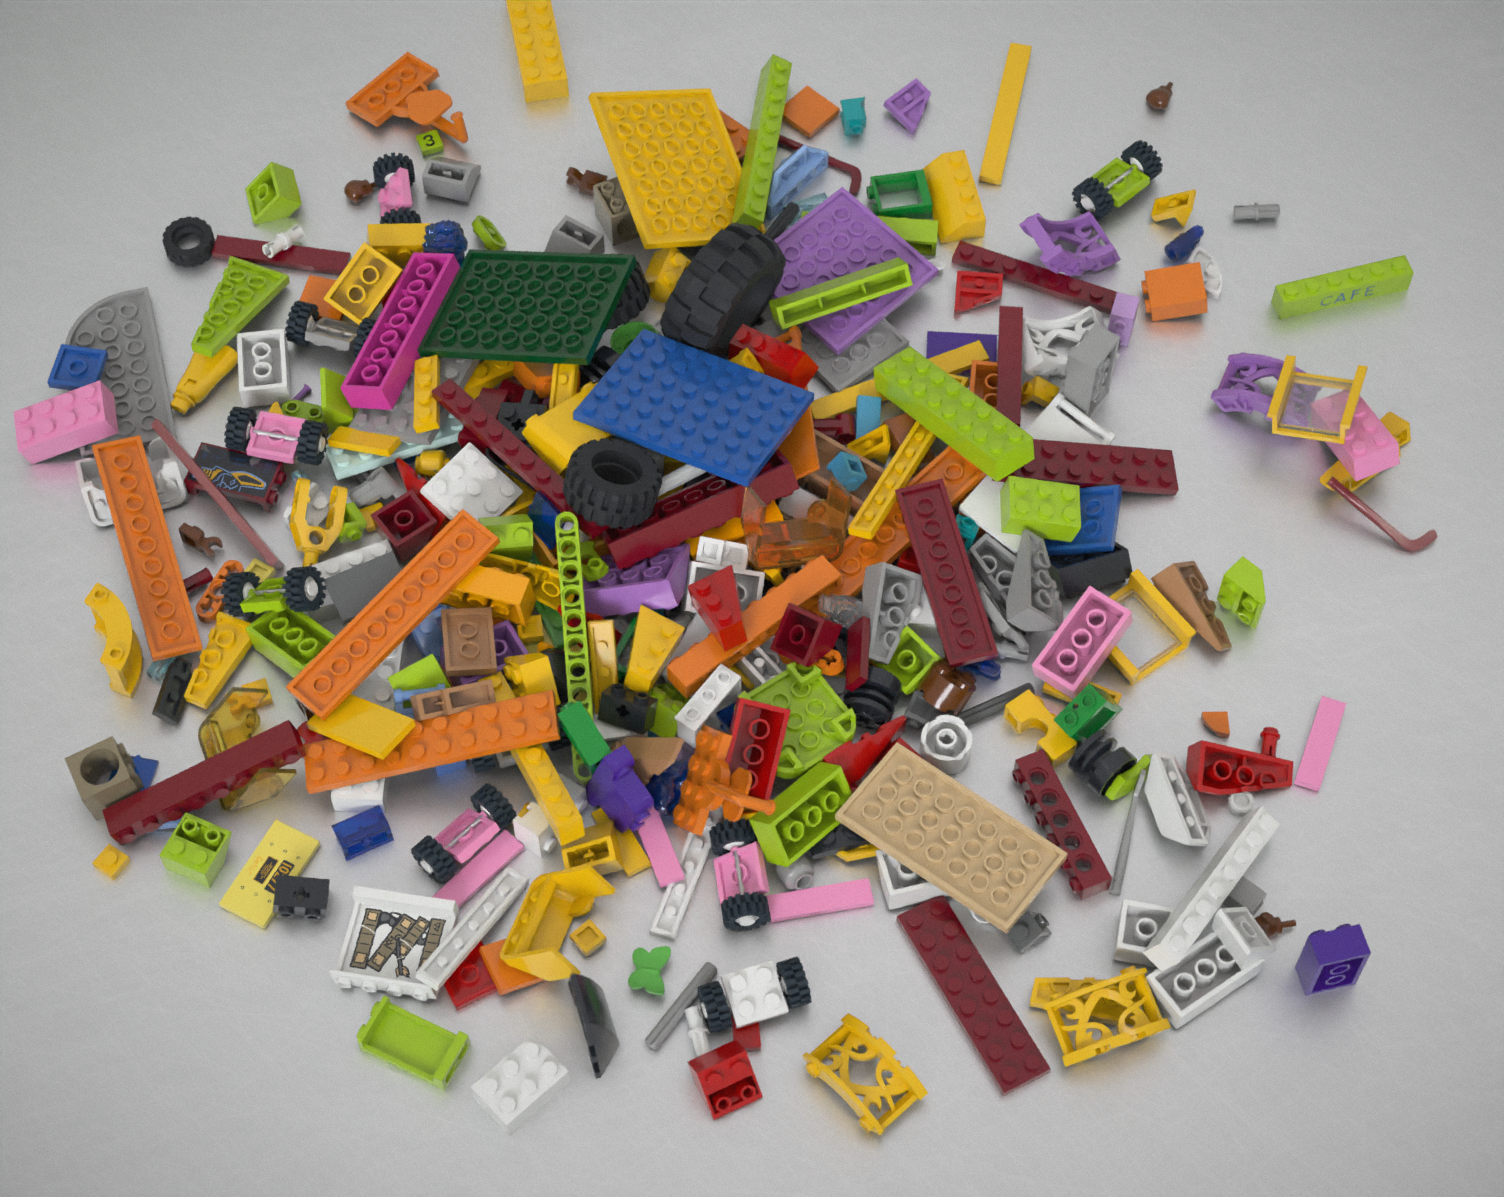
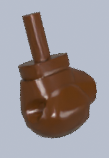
M1168 82L1166 86H1160L1147 94L1146 101L1152 108L1164 110L1168 107V102L1172 97L1171 88L1173 83Z
M366 179L351 180L346 184L344 193L349 200L359 203L362 198L373 193L372 188L377 187V185H375V182L369 183Z
M1263 912L1260 916L1254 918L1268 938L1280 935L1282 928L1296 926L1295 919L1281 922L1279 917H1273L1268 912Z

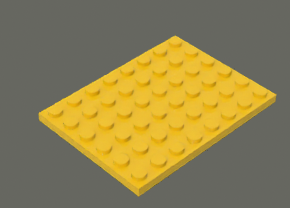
M710 88L590 93L588 100L644 249L703 246L721 229L725 230L729 224H732L742 167ZM764 223L758 228L763 234L766 232Z

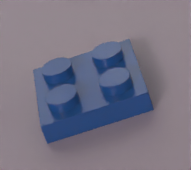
M61 344L47 381L49 387L72 391L99 381L108 359L107 350Z

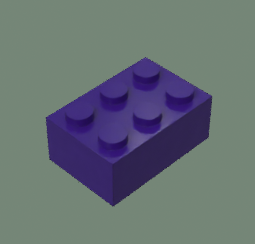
M1343 924L1335 928V930L1326 932L1321 929L1312 932L1308 936L1295 965L1305 996L1357 983L1371 954L1360 924L1353 926Z

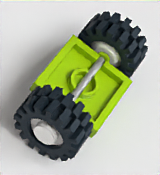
M1142 140L1134 142L1122 152L1121 158L1123 160L1116 157L1073 189L1072 195L1074 196L1073 201L1077 202L1075 204L1076 208L1079 207L1081 209L1079 211L1081 214L1091 211L1096 221H1099L1111 212L1114 206L1118 208L1148 186L1150 181L1162 172L1163 163H1160L1161 157H1157L1158 152L1156 150L1153 151V146H1148L1146 141L1142 142Z
M312 566L294 567L286 572L287 576L268 578L261 583H258L260 578L255 576L254 572L229 574L230 576L225 577L226 581L222 583L224 589L221 590V594H224V598H221V601L226 603L223 607L233 617L254 616L270 610L280 612L288 608V606L294 612L315 611L320 609L319 605H323L324 601L322 598H326V594L323 593V590H326V585L323 586L322 584L325 580L324 577H320L322 573Z

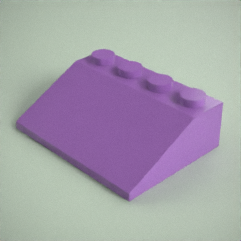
M680 544L674 548H666L652 558H644L637 561L634 566L620 570L610 555L600 556L609 567V572L596 581L588 582L586 579L584 580L586 612L605 618L608 615L618 614L619 616H624L631 612H638L640 605L651 610L675 608L685 593L690 544Z

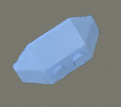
M803 145L788 158L781 161L779 167L772 173L766 206L768 220L772 221L789 202H792L828 167L829 152Z

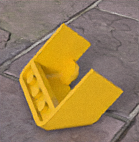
M590 865L538 876L531 883L501 949L500 958L511 967L547 981L566 979L573 974L580 975L581 971L559 952V949L573 917L586 915L592 909L595 897L614 894L616 889Z

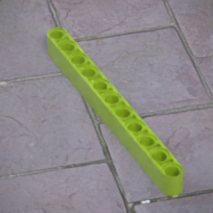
M562 512L556 518L555 528L568 702H577L573 699L577 692L586 693L587 697L581 703L594 722L579 525L577 517L573 513ZM564 522L574 524L570 530H563L561 525ZM566 546L576 548L572 554L562 552ZM568 570H575L578 573L572 579L564 576ZM571 594L579 596V600L575 603L567 602L566 598ZM573 618L581 620V624L575 628L570 627L568 622ZM573 643H581L583 648L579 652H572L570 646ZM581 667L585 670V673L580 677H575L571 674L573 669ZM572 744L573 769L576 780L582 785H587L592 775L589 777L579 775L580 769L586 765Z

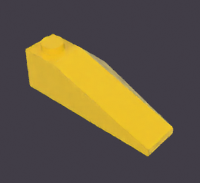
M489 553L483 559L481 566L487 568L497 567L506 573H520L527 576L531 581L536 600L558 611V606L561 605L559 569ZM567 572L564 574L568 579L576 577ZM571 594L566 598V601L575 603L578 600V595Z

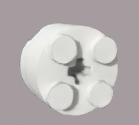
M940 715L933 721L926 723L923 727L920 741V756L945 774H958L969 761L972 733L960 718L952 715Z

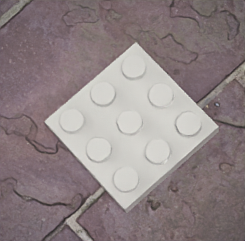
M469 442L422 487L420 493L450 520L463 509L478 521V518L501 516L521 496L523 490Z

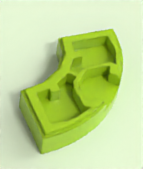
M1153 754L1143 755L1131 769L1119 774L1105 792V795L1110 800H1116L1134 790L1141 769L1146 770L1145 779L1147 778Z

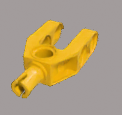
M298 478L294 490L289 527L297 551L304 554L302 567L317 564L318 557L327 552L340 534L343 527L348 494L346 487L333 486L329 499L325 529L319 526L307 525L305 514L307 504L311 498L308 497L311 480ZM309 535L316 536L318 544H313L309 539Z

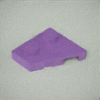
M915 78L888 98L883 106L913 135L926 108L931 92Z

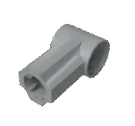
M379 467L369 475L365 482L351 490L349 497L351 502L356 504L357 508L362 509L381 497L383 499L389 498L398 489L399 484L383 467Z

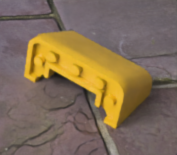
M587 383L580 389L581 392L540 416L537 414L533 415L525 422L527 426L522 431V435L538 456L560 476L566 474L565 469L568 467L571 454L577 447L584 443L587 444L590 440L596 439L599 441L601 438L611 440V437L614 436L573 419V411L597 383Z

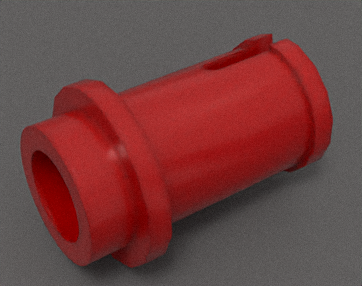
M1265 727L1260 733V738H1262L1260 754L1276 757L1277 741L1280 740V734L1276 728Z

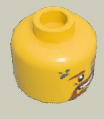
M424 450L420 456L416 457V473L421 478L423 477L430 481L451 458H447L443 450Z

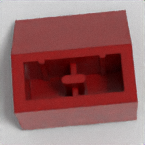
M736 1039L687 1062L696 1087L714 1120L763 1097L747 1052Z

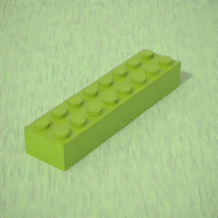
M911 346L873 368L875 388L878 392L996 482L1035 459L1033 437Z

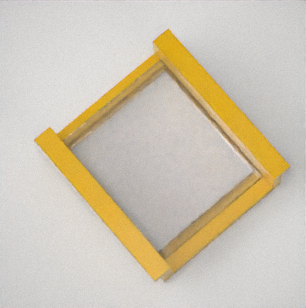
M1286 355L1267 413V417L1272 418V433L1345 444L1347 431L1352 424L1368 366L1358 365L1354 380L1296 372V356Z
M1139 569L1130 574L1126 586L1109 596L1110 599L1132 612V624L1108 655L1110 661L1127 678L1131 686L1187 649L1192 636L1196 634V631Z

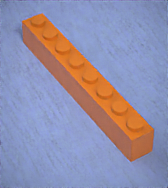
M823 555L815 560L811 559L805 564L803 569L797 573L790 574L782 584L769 589L764 597L758 601L751 602L746 610L742 612L748 641L725 652L710 632L703 641L694 643L685 654L680 657L677 656L669 662L667 666V679L688 699L699 690L720 664L727 668L732 667L776 635L788 603L810 610L841 587V573Z

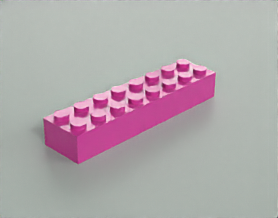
M413 252L341 386V390L351 408L393 409L415 367V360L420 358L417 349L460 268L454 254Z

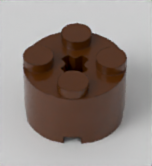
M943 658L942 661L933 662L917 686V690L920 691L922 689L924 691L922 697L938 710L946 713L949 709L955 711L953 715L958 716L976 691L975 683L977 679L968 672L963 673L956 667L949 668L946 658Z

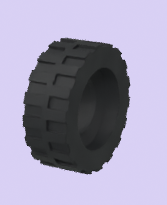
M188 216L171 222L165 228L166 231L163 232L162 239L167 257L175 265L186 268L196 267L210 259L215 238L211 226L205 220ZM187 235H197L200 238V244L191 249H181L178 246V241Z

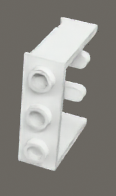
M723 664L717 667L674 718L677 720L678 738L685 740L681 750L690 756L694 754L696 736L701 730L702 724L708 717L718 724H723L725 722V713L717 709V707L723 700L735 707L737 698L741 694V676Z

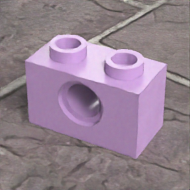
M1117 292L1107 330L1120 337L1119 345L1128 347L1135 325L1140 297Z

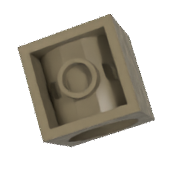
M618 177L593 185L595 215L612 246L640 237Z
M113 736L65 758L79 795L96 821L104 818L103 809L140 792V789L144 788L140 776L134 770L136 766L131 755L127 753L123 743L117 744ZM118 770L117 774L109 782L96 785L102 775L109 771Z

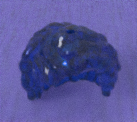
M442 220L441 222L425 226L426 235H424V239L426 242L422 244L424 248L423 253L454 254L459 266H461L465 258L464 252L468 248V241L464 236L461 225L455 221Z
M675 761L659 775L654 773L649 783L645 785V788L653 798V807L665 817H673L674 808L678 805L681 797V785L686 780L689 761Z

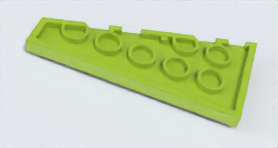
M230 256L228 260L229 265L223 271L222 281L218 282L210 300L208 312L205 311L204 321L198 327L192 340V351L213 358L290 283L289 275Z

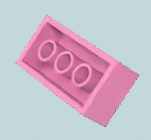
M100 380L14 411L18 452L31 464L119 433L114 394Z
M1342 391L1310 404L1312 426L1316 430L1340 433V423L1350 391ZM1360 396L1351 427L1347 431L1345 444L1325 441L1355 481L1400 464L1398 442Z
M1089 586L1032 664L1034 675L1066 696L1074 699L1088 685L1132 624V612Z

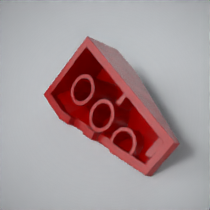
M902 715L881 725L873 735L867 732L862 734L861 739L854 744L851 741L842 744L824 756L823 762L841 766L853 794L878 765V760L892 742L904 733L907 718Z
M1200 740L1188 746L1186 772L1194 790L1219 796L1292 786L1294 761Z

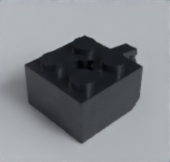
M525 390L521 402H501L497 420L538 456L522 435V431L527 426L525 422L535 414L540 416L549 411L546 405L538 404L539 396L534 390Z

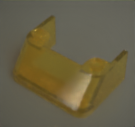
M231 688L199 727L198 740L205 760L252 738V735L260 725V716L256 707L268 694L267 689ZM261 768L245 787L230 792L226 797L218 798L221 807L227 811H236L274 798L295 777L297 771L296 769Z

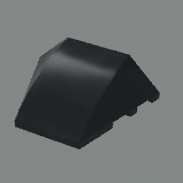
M573 974L569 977L568 985L574 1006L577 1007L588 1045L589 1057L597 1079L602 1077L620 1044L605 993L601 986L586 976Z

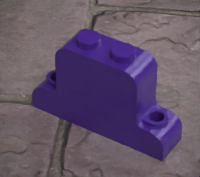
M625 745L603 757L585 787L588 803L593 807L599 805L607 817L614 821L615 828L620 833H624L629 829L632 832L640 829L645 824L644 821L651 816L650 810L654 806L652 796L633 770L634 759Z

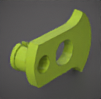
M580 542L582 560L590 558L587 565L582 564L583 577L588 582L601 579L609 572V567L594 551L595 542ZM570 546L565 551V554H572L576 548Z

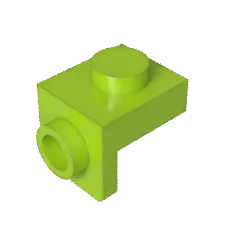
M354 502L346 503L343 528L338 537L340 543L360 540L367 525V521Z

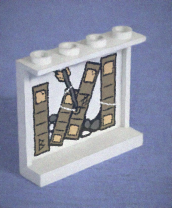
M354 886L352 896L355 900V905L336 970L330 969L329 972L336 985L343 988L357 986L368 992L382 990L393 996L407 994L412 995V997L418 1000L437 999L439 990L433 989L415 977L417 970L457 925L460 909L456 901Z

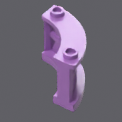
M1091 211L1064 221L1048 220L1039 213H1036L1033 216L1027 217L1019 224L1021 229L1034 239L1042 251L1043 255L1039 257L1045 266L1056 274L1064 272L1066 276L1083 275V271L1092 269L1094 272H1097L1121 260L1115 247ZM1094 228L1098 235L1089 240L1088 237L1091 234V229ZM1100 238L1104 242L1105 246H1102L1097 243ZM1056 240H1064L1079 247L1073 253L1063 249L1060 244L1055 245L1054 242Z
M1244 352L1229 355L1227 359L1229 363L1217 390H1213L1210 398L1223 413L1232 411L1252 413L1254 410L1265 414L1264 418L1272 422V418L1267 417V413L1274 393L1270 396L1261 394L1259 386L1254 381L1273 376L1278 381L1284 361L1270 356ZM1296 367V372L1306 373L1303 370ZM1237 372L1239 373L1240 378H1235ZM1294 384L1281 424L1308 428L1309 423L1307 419L1311 411L1310 404L1314 403L1322 387ZM1301 395H1305L1303 401L1298 399Z

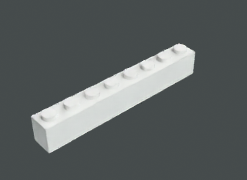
M1263 806L1244 815L1144 950L1143 954L1161 972L1181 961L1280 825Z

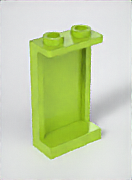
M384 995L380 1002L377 1001L374 1004L367 1024H363L357 1033V1042L360 1050L445 1091L471 1046L469 1035L461 1031L456 1035L392 1004L389 997Z

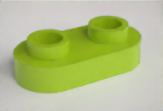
M478 215L472 222L473 232L481 238L487 250L503 251L507 243L490 220Z
M288 400L281 406L283 415L325 423L320 405L299 400Z

